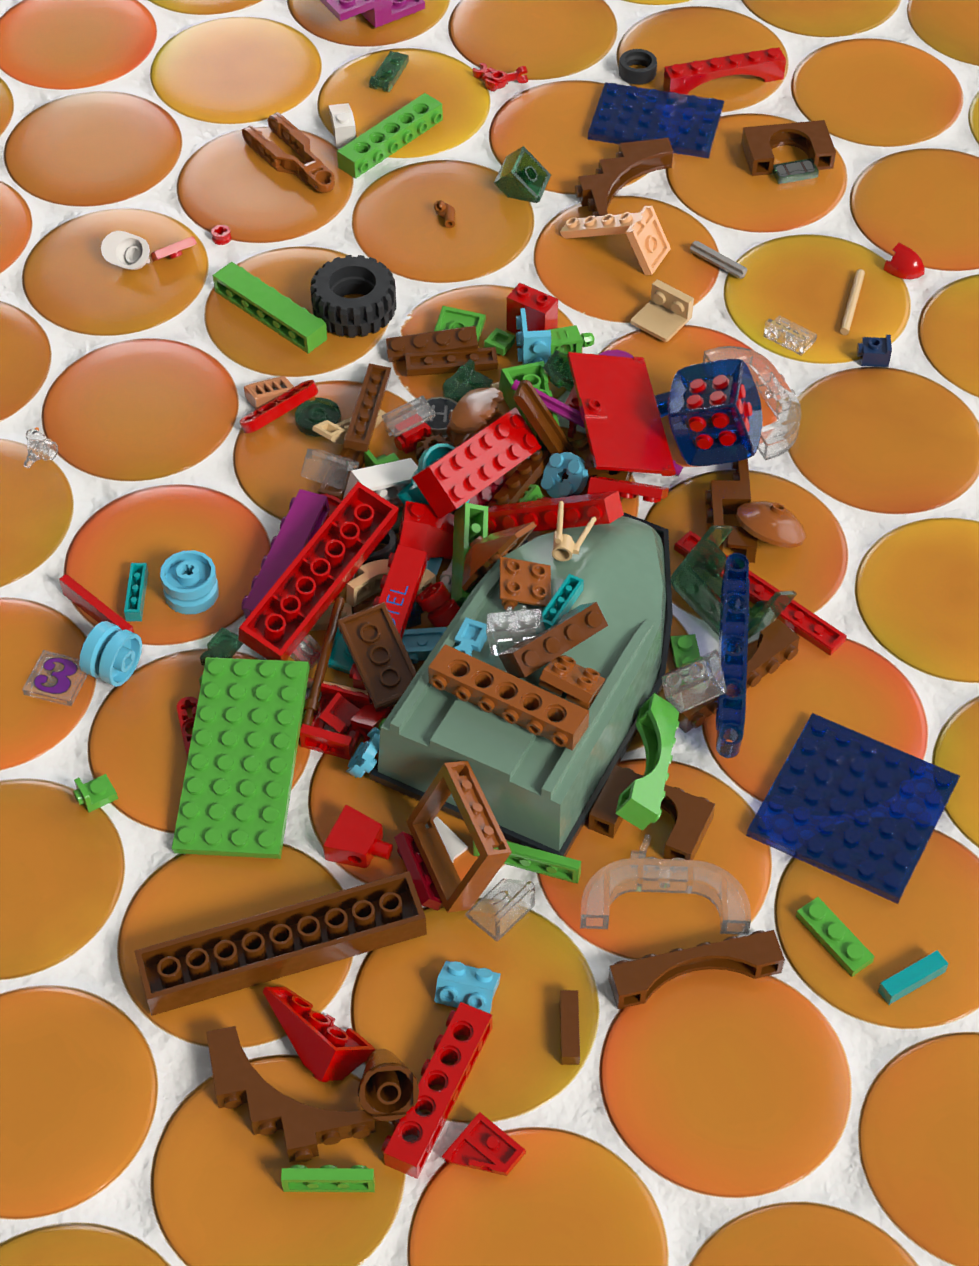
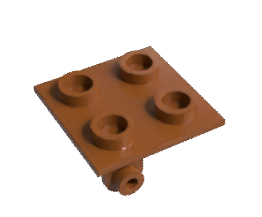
M500 556V599H502L504 609L512 611L518 602L546 607L551 601V565Z

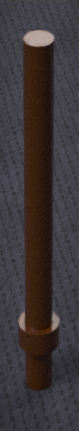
M342 597L335 598L309 697L304 702V715L301 727L302 724L312 726L314 715L318 714L321 684L325 678L338 630L336 620L341 619L345 599Z

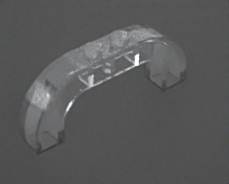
M723 346L704 351L702 368L712 383L713 379L719 375L742 378L749 381L756 387L778 419L770 425L757 428L755 446L765 461L788 451L797 440L802 413L793 389L789 388L784 376L777 371L775 366L766 357L747 348Z
M655 857L629 858L615 861L604 866L592 876L582 896L580 928L608 929L610 905L618 896L627 892L687 893L706 897L716 906L719 912L720 934L748 935L751 924L749 899L739 881L721 867L703 861L685 860L683 858L657 859Z

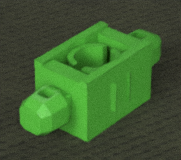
M577 325L550 329L551 362L568 359V352L582 353V347L594 344L593 333H581L580 335Z

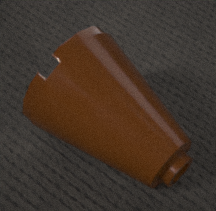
M387 1049L375 1050L368 1057L359 1084L358 1096L361 1106L377 1120L393 1121L401 1119L417 1103L419 1095L417 1079L412 1071L391 1051Z

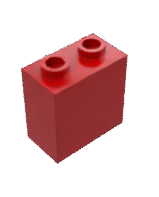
M519 283L507 296L506 330L514 334L520 331V329L517 330L516 316H520V308H525L527 331H543L557 328V298L522 283Z

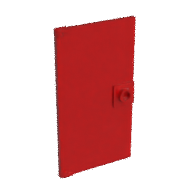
M568 352L567 357L579 402L578 406L582 421L584 422L595 469L674 476L676 470L644 358Z

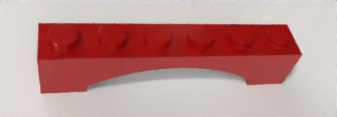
M780 47L665 66L663 87L668 98L671 99L688 96L689 92L699 85L730 75H753L761 77L764 82L784 79L786 58Z

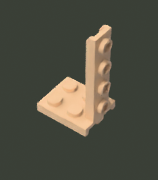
M652 205L645 206L640 213L626 212L619 215L607 214L605 216H589L586 218L573 217L566 221V224L560 231L563 238L627 234L631 247L645 275H652L671 249Z

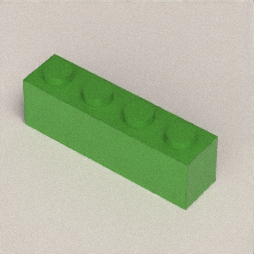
M464 503L454 512L451 599H454L459 607H462L472 590L476 587L474 585L466 591L462 589L465 555L471 549L469 544L479 536H482L484 539L488 535L487 506Z

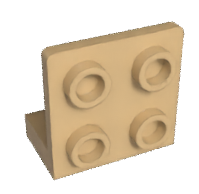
M657 279L652 284L651 301L631 319V324L664 342H668L692 318L694 298Z

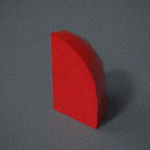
M900 242L892 250L895 254L891 261L886 260L883 268L884 271L901 279H916L925 274V267L918 254Z
M373 704L364 706L350 720L353 730L356 731L358 729L365 737L364 742L369 741L371 738L367 734L374 727L379 728L381 721L387 718L393 710V705L377 712Z

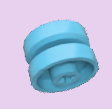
M195 550L181 551L170 556L162 565L160 578L164 597L168 606L175 612L185 615L198 614L214 605L219 595L218 580L216 578L215 565L212 559L205 553Z
M108 621L100 622L91 630L83 644L79 661L81 671L95 678L100 677L101 680L112 686H121L130 678L138 665L142 652L141 637L131 631L122 630L119 626Z

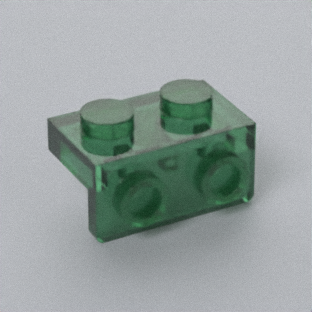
M556 350L542 368L551 377L550 382L558 388L565 387V389L571 392L574 387V381L567 354Z

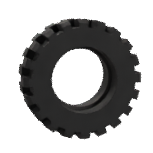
M346 255L345 258H334L332 262L328 261L323 264L322 268L316 271L311 280L310 291L313 315L321 318L326 323V330L330 333L336 332L337 336L343 337L348 335L349 338H355L358 335L362 337L368 336V333L371 332L374 334L380 330V327L384 328L395 315V279L392 272L383 263H377V260L369 257L368 259L363 255H358V257ZM349 294H362V295H365V296L359 297V298H344V297H343V296L349 295Z

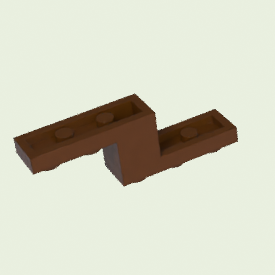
M737 445L736 455H732L731 468L736 469V473H733V481L711 480L710 490L705 491V504L710 505V508H707L706 522L711 523V527H708L707 539L720 551L723 550L725 536L723 514H736L740 505L751 502L747 445Z

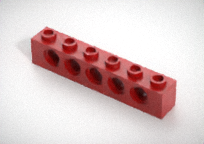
M460 1002L456 1011L452 1010L446 1021L447 1029L444 1035L440 1034L435 1041L433 1048L435 1053L432 1059H427L422 1067V1078L418 1084L419 1095L416 1105L406 1112L407 1115L395 1120L396 1129L393 1135H388L382 1145L381 1152L384 1153L385 1165L418 1179L493 1028L492 1014ZM460 1035L468 1037L464 1041H459L455 1038ZM446 1060H454L456 1062L453 1065L443 1064ZM435 1084L443 1086V1088L438 1091L430 1089V1087ZM424 1109L431 1112L427 1116L417 1114L420 1110ZM409 1135H415L418 1137V1139L414 1142H407L404 1140V1138Z

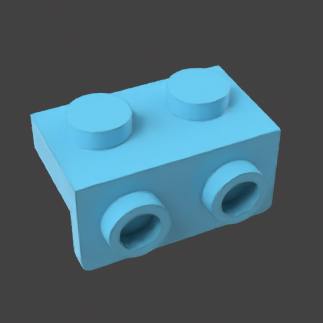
M447 627L405 630L402 642L413 664L427 659Z
M445 961L437 978L434 1001L458 1008L460 1002H463L490 1014L493 997L498 988L501 974L492 972L487 968H475L466 966L461 962Z

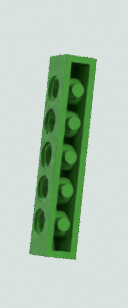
M426 93L422 94L337 151L338 168L356 179L442 121V103Z

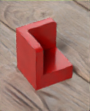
M337 692L319 718L336 732L344 735L351 726L350 720L360 709Z

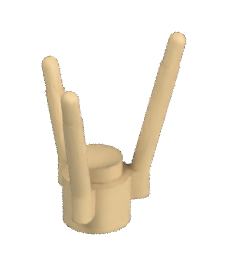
M560 501L558 504L557 531H554L552 557L559 561H568L572 558L573 554H579L580 546L593 527L596 517L591 518L577 542L574 543L570 535L562 534L564 503Z

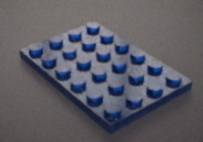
M605 82L588 131V140L620 144L669 138L673 153L709 159L724 108V100Z

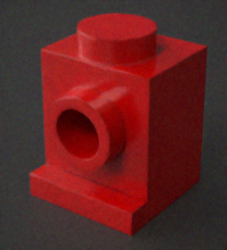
M415 415L394 427V443L400 451L403 450L408 454L416 449L417 442L422 440V436H430L431 427L418 415Z

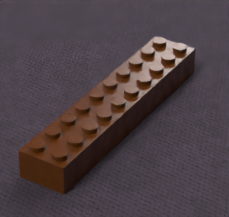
M408 871L148 946L134 952L151 1016L427 935L426 917Z

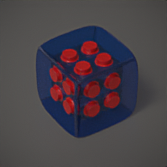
M724 359L694 364L678 370L674 375L668 399V418L676 444L688 465L710 466L748 459L757 452L763 423L762 407L752 374L743 360Z

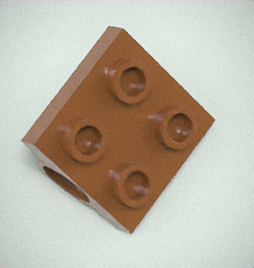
M562 655L552 660L543 669L539 678V686L560 697L565 692L567 693L566 700L589 710L606 679L601 677L600 673L596 670L584 668L576 664L573 658Z

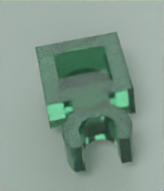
M222 627L208 642V651H205L200 656L201 665H205L206 657L232 658L243 645L238 640V635Z

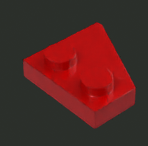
M479 1112L442 1155V1158L447 1163L507 1176L526 1154V1150Z

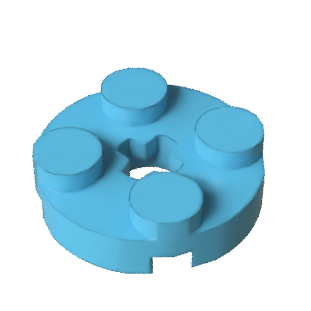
M570 452L553 454L543 473V479L541 480L542 488L553 498L579 495L584 490L588 481V470L585 469L584 460ZM566 472L569 477L562 481V476Z
M376 727L367 734L371 739L365 743L361 742L349 761V769L346 772L355 778H361L365 772L370 773L377 762V759L374 757L379 750L380 730Z

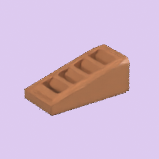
M285 376L276 377L244 386L245 398L257 410L294 386Z

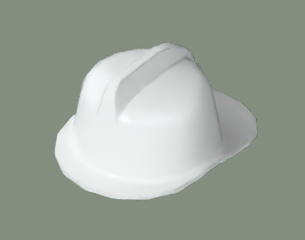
M114 231L108 234L102 241V255L111 264L125 269L137 270L145 266L146 263H150L149 244L139 236L124 231Z

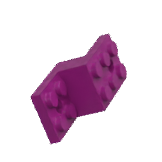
M320 0L339 21L361 13L375 28L425 9L424 0Z

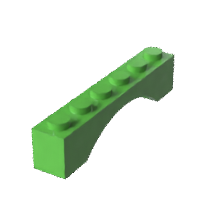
M655 693L639 708L636 727L645 747V773L643 778L636 779L620 794L615 813L642 831L650 823L654 824L662 813L660 806L666 793L664 786L669 777L667 772L668 766L673 758L671 751L676 742L674 737L675 731L680 723L678 721L680 709Z

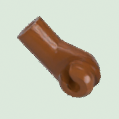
M442 200L436 201L434 204L436 213L445 219V226L447 228H453L455 226V209Z

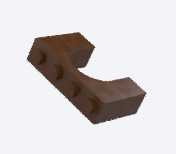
M825 120L743 127L741 145L752 176L772 174L774 165L772 149L783 145L802 149L808 155L809 160L812 161L815 170L834 168L836 150Z
M615 765L589 814L588 829L614 838L623 821L622 817L615 814L619 796L636 779L643 778V775L637 774L629 768ZM665 784L664 791L666 793L661 801L660 808L672 816L675 826L665 844L663 859L689 869L712 822L715 803L710 802L704 797H697L686 793L678 787H671Z

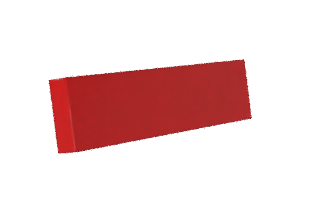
M65 574L59 578L63 595L98 623L108 621L119 626L122 630L134 633L132 625L69 575Z

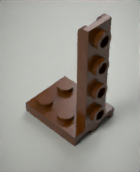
M528 380L520 381L513 398L549 450L551 456L555 453L570 452L581 457L585 462L583 463L585 469L588 470V476L609 472V470L595 469L588 438L569 442L531 382ZM566 472L562 476V481L569 477Z

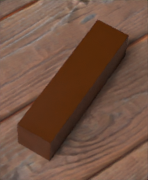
M560 990L561 1065H580L578 990Z

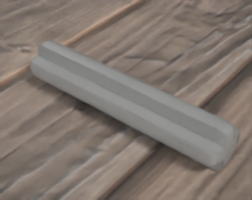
M699 241L692 243L690 247L692 253L739 279L745 277L747 273L746 267Z

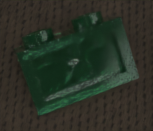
M470 359L466 364L461 365L451 378L445 380L442 387L443 397L450 398L458 403L471 390L490 388L493 380L475 371V362Z

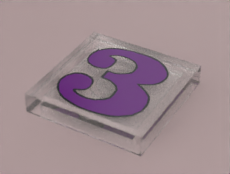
M43 650L22 689L23 694L72 706L88 674L81 671L79 658Z

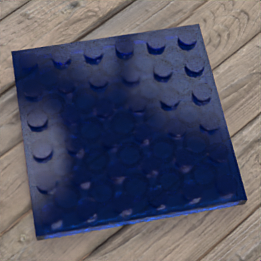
M812 713L751 822L746 836L899 904L960 776Z

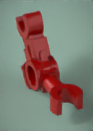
M480 63V70L472 69L473 76L484 80L486 89L493 92L504 88L510 81L528 82L527 75L521 76L528 73L526 66H520L515 72L508 74L491 67L487 68L485 63Z

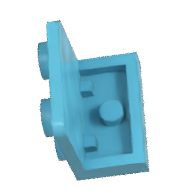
M520 308V316H516L517 330L520 329L516 333V346H521V348L517 349L518 362H522L525 365L544 361L545 368H548L551 365V330L527 331L525 308Z

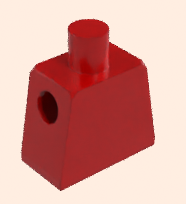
M345 805L323 844L324 857L327 861L367 868L374 855L388 860L393 850V844L382 841L383 828L379 822Z

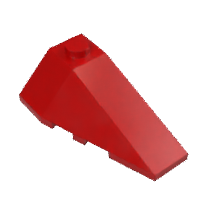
M406 501L400 521L398 545L427 552V561L430 558L443 557V560L451 559L453 556L454 515L448 513L439 519L430 505Z

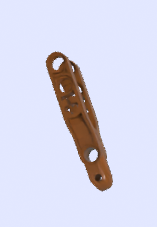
M279 112L269 116L267 120L268 125L273 133L304 159L303 162H300L293 155L286 154L274 142L266 139L260 130L257 131L253 126L250 125L242 129V136L245 142L279 172L296 175L303 183L310 184L320 193H327L333 190L335 186L334 175L310 151V139Z

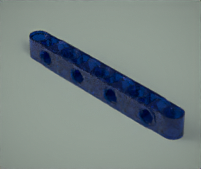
M733 553L727 557L721 587L716 701V750L719 755L725 758H733L740 751L746 714L750 580L748 578L749 561L745 555L740 553Z

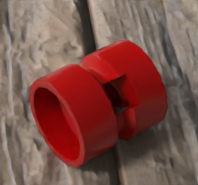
M437 582L428 586L415 600L422 611L429 612L427 618L434 628L450 625L460 610L457 602L454 599H449L450 592L443 582Z

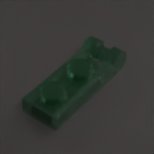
M390 51L376 74L370 78L369 87L372 89L381 88L385 92H390L407 66L409 55Z

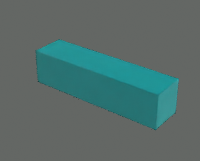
M131 563L124 608L126 621H142L148 580L147 563Z
M571 574L567 576L538 618V630L542 632L548 630L561 620V616L569 612L583 591V579Z
M937 950L881 982L878 992L890 1005L945 973L949 963Z

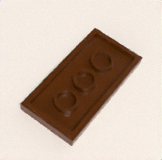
M385 602L336 620L375 711L377 712L397 704L417 672Z

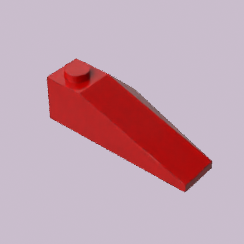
M264 987L263 994L303 1065L313 1073V1077L318 1081L343 1080L376 1050L351 1028H348L345 1032L334 1025L335 1018L329 1014L324 1015L312 1011L313 1004L286 987Z

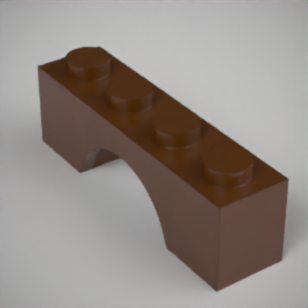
M597 602L581 604L561 616V620L548 630L517 643L498 656L507 673L517 678H524L601 631L608 624Z

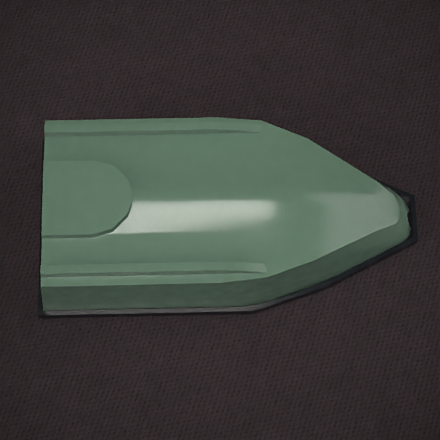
M624 513L623 516L609 524L593 525L580 546L579 554H573L572 558L568 561H559L552 557L554 532L538 536L503 556L551 565V599L569 574L583 579V591L569 612L581 604L597 602L608 624L601 631L562 654L573 658L576 664L584 668L596 670L600 673L601 677L606 679L589 708L588 728L573 751L566 747L557 746L545 737L534 735L517 724L508 723L504 718L491 712H485L479 706L468 701H462L445 690H438L429 683L428 666L445 644L453 648L459 646L456 645L454 639L465 618L488 624L491 628V632L481 652L473 650L471 653L472 657L504 672L507 671L498 655L517 643L542 633V631L537 629L538 618L546 607L518 602L514 610L507 611L502 606V599H500V559H498L472 590L382 724L380 729L379 759L370 772L371 780L420 801L444 763L468 761L505 839L519 845L566 857L589 817L614 766L619 765L638 731L636 721L639 708L654 693L659 695L664 686L673 618L669 531L664 527ZM586 526L562 529V534L570 535L574 543H576ZM548 664L531 673L527 677L520 678L530 684H533L543 690H546L554 694L553 692L539 686V678L543 672V669ZM564 692L561 698L566 700L567 693ZM450 794L440 810L463 820L454 798Z

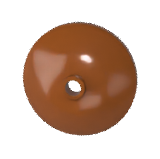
M752 501L740 505L736 511L735 517L740 526L754 537L769 544L793 548L802 545L806 538L805 530L800 521L782 504L768 501Z

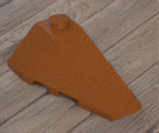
M531 522L495 532L484 539L482 536H479L469 544L471 549L465 555L462 589L466 591L479 583L498 559H500V556H506L517 549L536 527L535 523Z

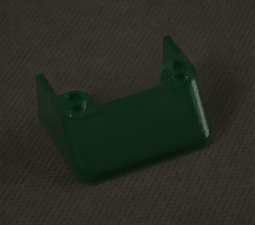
M711 526L673 572L671 584L674 590L726 644L739 645L774 622L797 593L795 591L776 592L769 601H758L750 608L719 576L727 564L726 556L719 546L733 528L731 526Z

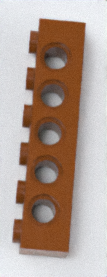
M446 644L428 666L429 683L436 689L445 690L462 701H468L479 706L485 712H491L504 718L508 723L517 724L534 735L545 737L557 746L566 747L573 751L588 728L589 710Z

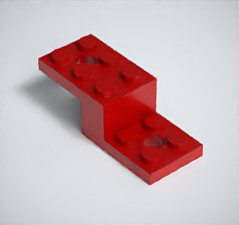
M595 476L590 477L587 494L619 491V496L623 498L633 499L640 495L643 496V501L657 503L661 499L668 497L669 488ZM543 497V498H537V500L552 499V498H550V497Z

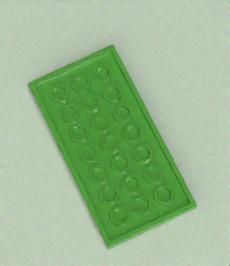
M206 657L172 844V851L174 853L281 859L310 668L308 662Z

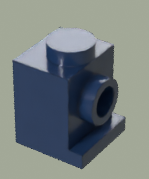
M886 335L885 338L862 337V342L857 344V357H861V366L889 367L892 353L891 335Z

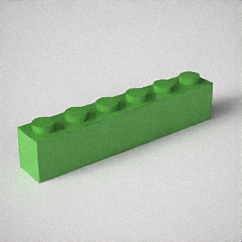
M230 262L212 275L216 293L308 354L327 340V326L321 318H317L306 308L297 305L289 297H285L275 288L268 286L258 277L251 275L243 267Z

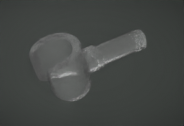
M645 835L640 851L631 850L630 866H645L646 852L652 838L651 835Z

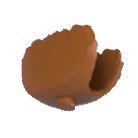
M477 388L467 392L460 399L454 410H451L449 414V423L446 431L455 447L504 415L498 409V403H502L504 400L503 392L497 388Z

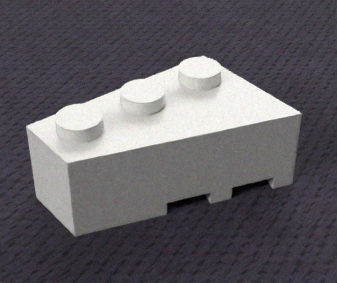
M411 458L352 470L343 499L354 485L360 482L397 506L402 503L397 494L411 483V478L418 469V466Z

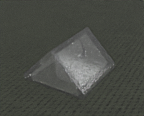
M503 878L466 913V916L498 942L535 906V885L532 881Z

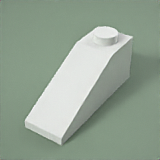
M349 103L328 105L336 148L344 147L356 139L353 112Z

